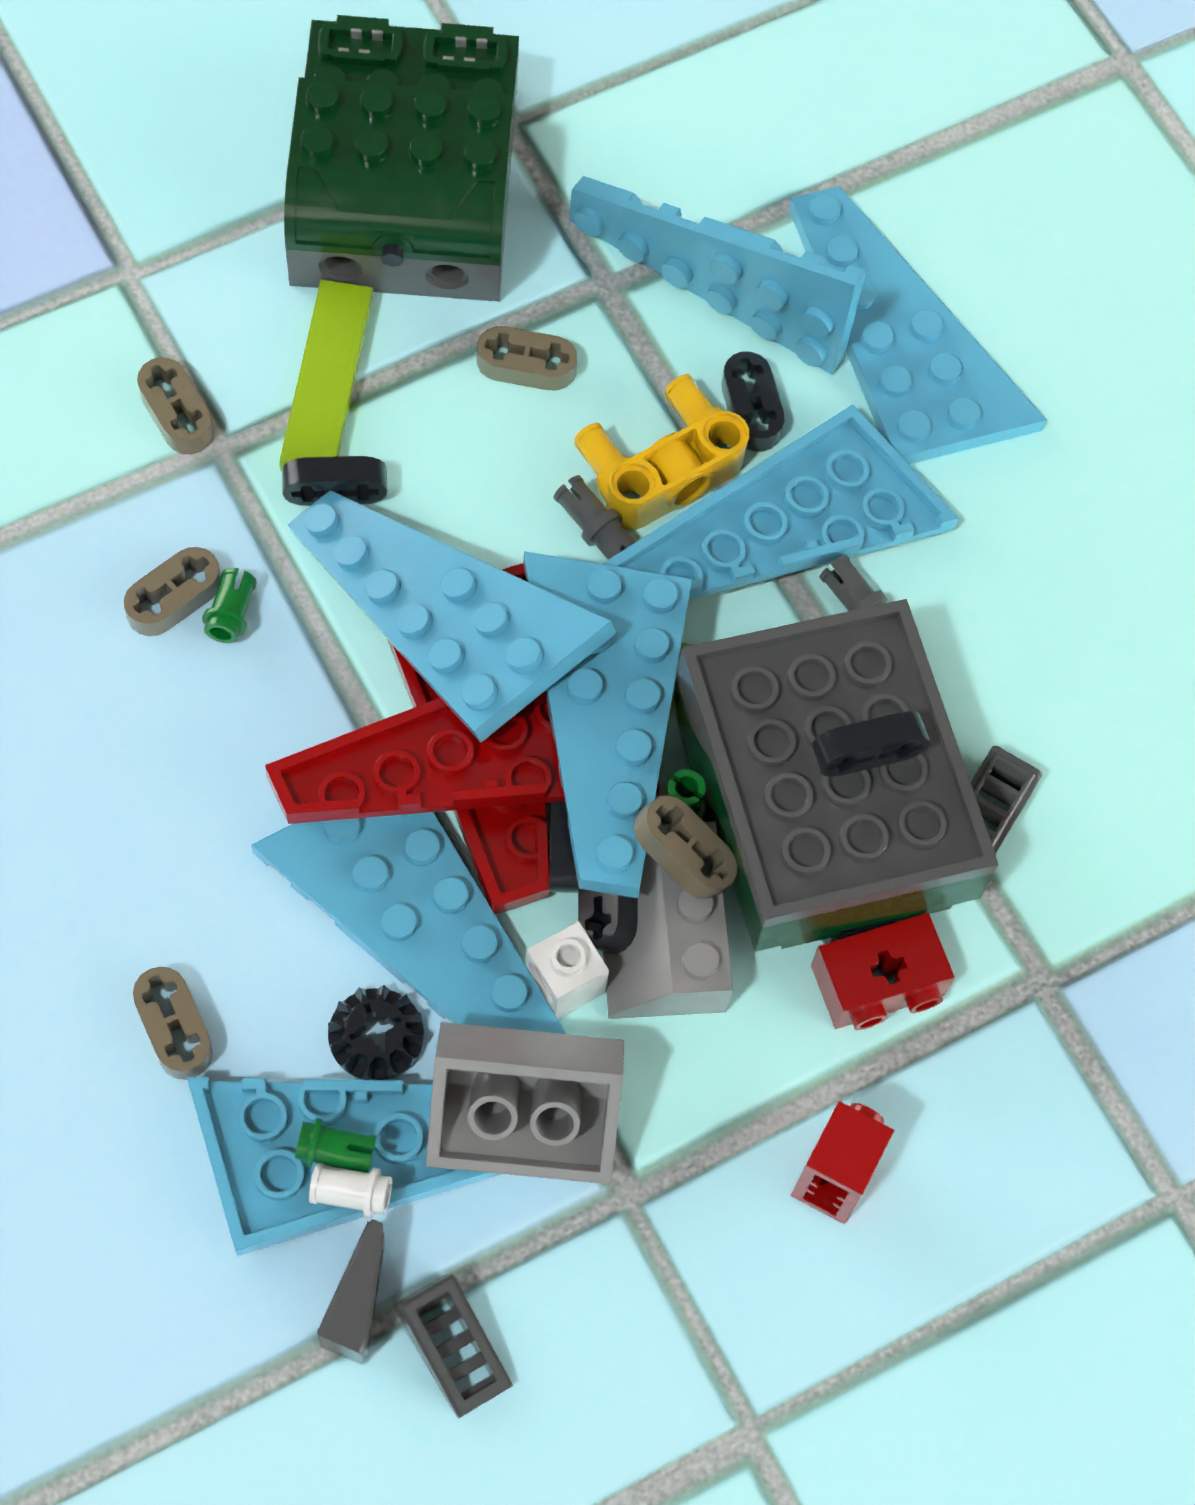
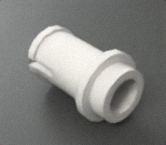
M317 1163L312 1174L309 1202L311 1204L320 1203L363 1211L364 1218L371 1219L374 1213H386L390 1201L392 1177L381 1175L380 1168H373L370 1173Z

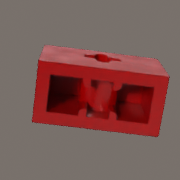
M929 912L820 945L811 963L812 971L835 1030L852 1024L854 1030H865L884 1022L888 1018L887 1013L908 1007L910 1013L929 1010L943 1001L942 996H945L955 978ZM879 969L882 976L874 977L873 974L875 970ZM894 976L895 979L892 984H889L886 977Z
M838 1101L790 1196L845 1225L861 1199L895 1130L883 1124L884 1118L870 1107L859 1103H852L848 1106Z

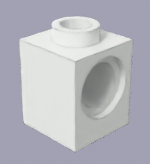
M579 921L526 949L525 965L557 1019L605 994L609 969Z

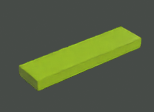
M320 279L280 455L279 466L281 472L283 466L288 461L297 458L338 457L340 454L373 302V287Z

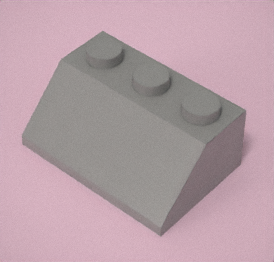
M704 822L717 835L716 822ZM660 824L658 829L666 835L671 824ZM646 852L638 897V925L633 942L621 953L609 954L603 952L604 963L609 969L606 986L608 1019L723 1013L727 1011L733 992L723 890L712 898L701 899L693 897ZM705 859L703 860L704 865L701 872L708 878L713 866Z
M441 1022L434 1062L426 1167L611 1184L624 1075V1040Z

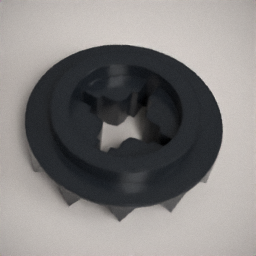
M385 985L372 989L359 987L353 995L344 1001H338L336 1010L330 1022H328V1042L334 1059L346 1072L360 1079L387 1080L400 1075L415 1062L423 1046L424 1027L421 1013L411 1003L407 994L401 995L388 989ZM371 1012L373 1018L376 1017L380 1025L389 1023L391 1026L393 1025V1028L385 1032V1053L381 1052L379 1045H375L372 1038L361 1039L358 1037L359 1034L366 1031L367 1013Z

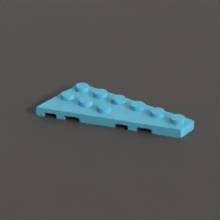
M582 176L572 188L569 221L574 223L584 234L590 237H598L617 248L628 260L646 265L661 274L674 287L685 288L707 301L715 311L721 314H729L748 325L761 338L773 340L796 353L798 358L809 366L819 367L833 375L843 362L867 270L849 265L845 272L824 266V256L807 250L801 258L785 253L775 239L705 216L700 223L681 218L682 212L679 207L663 203L657 210L643 205L634 192L586 176Z
M840 186L791 197L788 210L805 251L824 256V266L845 272L849 265L867 270L846 353L878 431L909 465L1043 431L1047 421L1046 418Z
M852 404L603 564L692 579L689 600L831 563L843 555H847L850 558L955 529L960 518Z
M331 490L287 524L299 542L480 742H483L617 633L612 621Z
M524 551L523 564L526 580L529 583L612 621L617 632L545 692L553 739H555L559 762L558 769L567 808L568 828L579 889L638 898L646 851L636 840L633 830L634 819L638 812L655 800L692 579Z
M434 812L296 823L251 844L252 853L267 866L271 865L290 882L291 887L306 900L310 899L335 921V925L401 983H407L443 1019L446 1017L451 1023L566 1034Z
M187 1077L237 1257L364 1217L361 1210L320 1203L311 1204L309 1202L312 1174L317 1163L313 1162L312 1168L305 1167L306 1160L295 1158L303 1121L315 1124L316 1118L323 1119L322 1126L368 1136L370 1134L376 1135L368 1173L373 1168H380L381 1175L392 1177V1189L387 1210L501 1175L498 1173L426 1167L433 1084H403V1081L339 1079H307L305 1082H266V1078H242V1081H210L208 1077Z

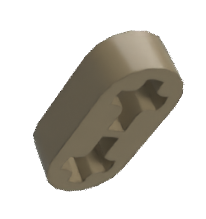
M495 326L485 330L477 341V366L484 376L495 381L548 391H558L570 385L576 376L577 351L571 342L560 336L507 326ZM498 347L508 349V353L504 355L503 360L493 358V354L497 352ZM550 357L560 359L556 370L546 368Z
M164 357L151 359L143 364L137 376L140 397L166 443L172 450L181 454H194L204 450L213 438L212 419L208 407L184 368L177 361ZM163 379L166 384H171L174 396L167 398L162 388L154 386V382ZM183 413L191 425H196L197 430L188 433L185 428H179L177 415Z
M200 547L185 548L135 582L126 591L124 596V610L131 628L145 636L161 635L213 599L221 581L219 562L215 555L207 549ZM190 568L197 573L204 571L206 579L200 583L194 578L186 580L185 571ZM145 600L152 605L159 603L161 612L153 615L148 610L142 612L140 604Z
M669 795L660 796L638 812L634 819L633 828L636 840L686 892L693 897L701 899L712 898L733 883L737 876L735 855L683 801ZM662 817L666 818L671 824L666 835L658 829ZM705 859L713 866L708 878L701 872L704 865L703 860Z
M159 966L148 969L135 982L132 994L137 1012L158 1061L164 1071L176 1079L187 1080V1077H197L205 1072L210 1065L213 1051L208 1032L188 986L180 973L172 968ZM158 985H163L167 992L177 990L170 995V1002L175 1014L164 1018L156 1002L146 1004V1002L153 999L151 989ZM179 1028L182 1029L189 1044L200 1042V1044L193 1048L194 1058L187 1062H183L179 1055L168 1056L176 1050L171 1032Z

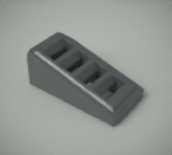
M992 746L971 781L983 819L998 827L995 832L987 828L995 854L1042 777V772L999 746ZM982 790L1010 806L1008 811L978 795L979 792Z
M371 1219L370 1222L367 1221L317 1330L320 1347L361 1365H364L365 1358L368 1357L385 1247L383 1223Z
M453 1273L437 1278L392 1305L456 1418L463 1417L513 1386ZM445 1298L450 1309L423 1324L418 1313ZM458 1321L463 1331L435 1347L430 1336ZM471 1343L477 1353L447 1370L443 1359ZM484 1365L490 1376L460 1393L455 1382Z

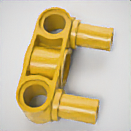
M683 374L670 382L665 388L664 397L687 425L686 428L662 437L651 447L632 457H624L598 422L587 425L574 438V446L597 475L596 484L600 495L606 501V508H614L622 517L620 524L625 530L643 528L676 509L690 505L706 492L735 477L743 467L749 440V427L746 421L736 413L723 411L720 407H713L689 374ZM724 443L729 445L731 448L721 449L719 447H716L714 444ZM626 492H634L641 495L642 497L638 499H629L627 497H624L622 494Z

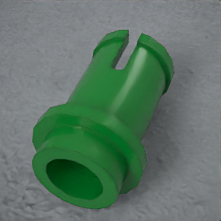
M226 568L222 571L221 581L212 607L206 609L202 616L205 634L221 643L235 642L237 637L243 635L247 628L244 616L252 592L256 588L257 580L252 574L244 570L238 590L233 589L239 568Z
M684 769L677 771L673 775L674 781L672 779L669 780L668 790L663 796L669 795L680 799L702 820L705 815L703 797L706 793V784L703 777L693 770ZM661 818L665 824H670L666 818Z
M316 1118L315 1124L303 1121L295 1158L306 1160L305 1167L312 1168L313 1162L354 1171L369 1172L376 1135L370 1134L368 1136L322 1126L323 1119Z

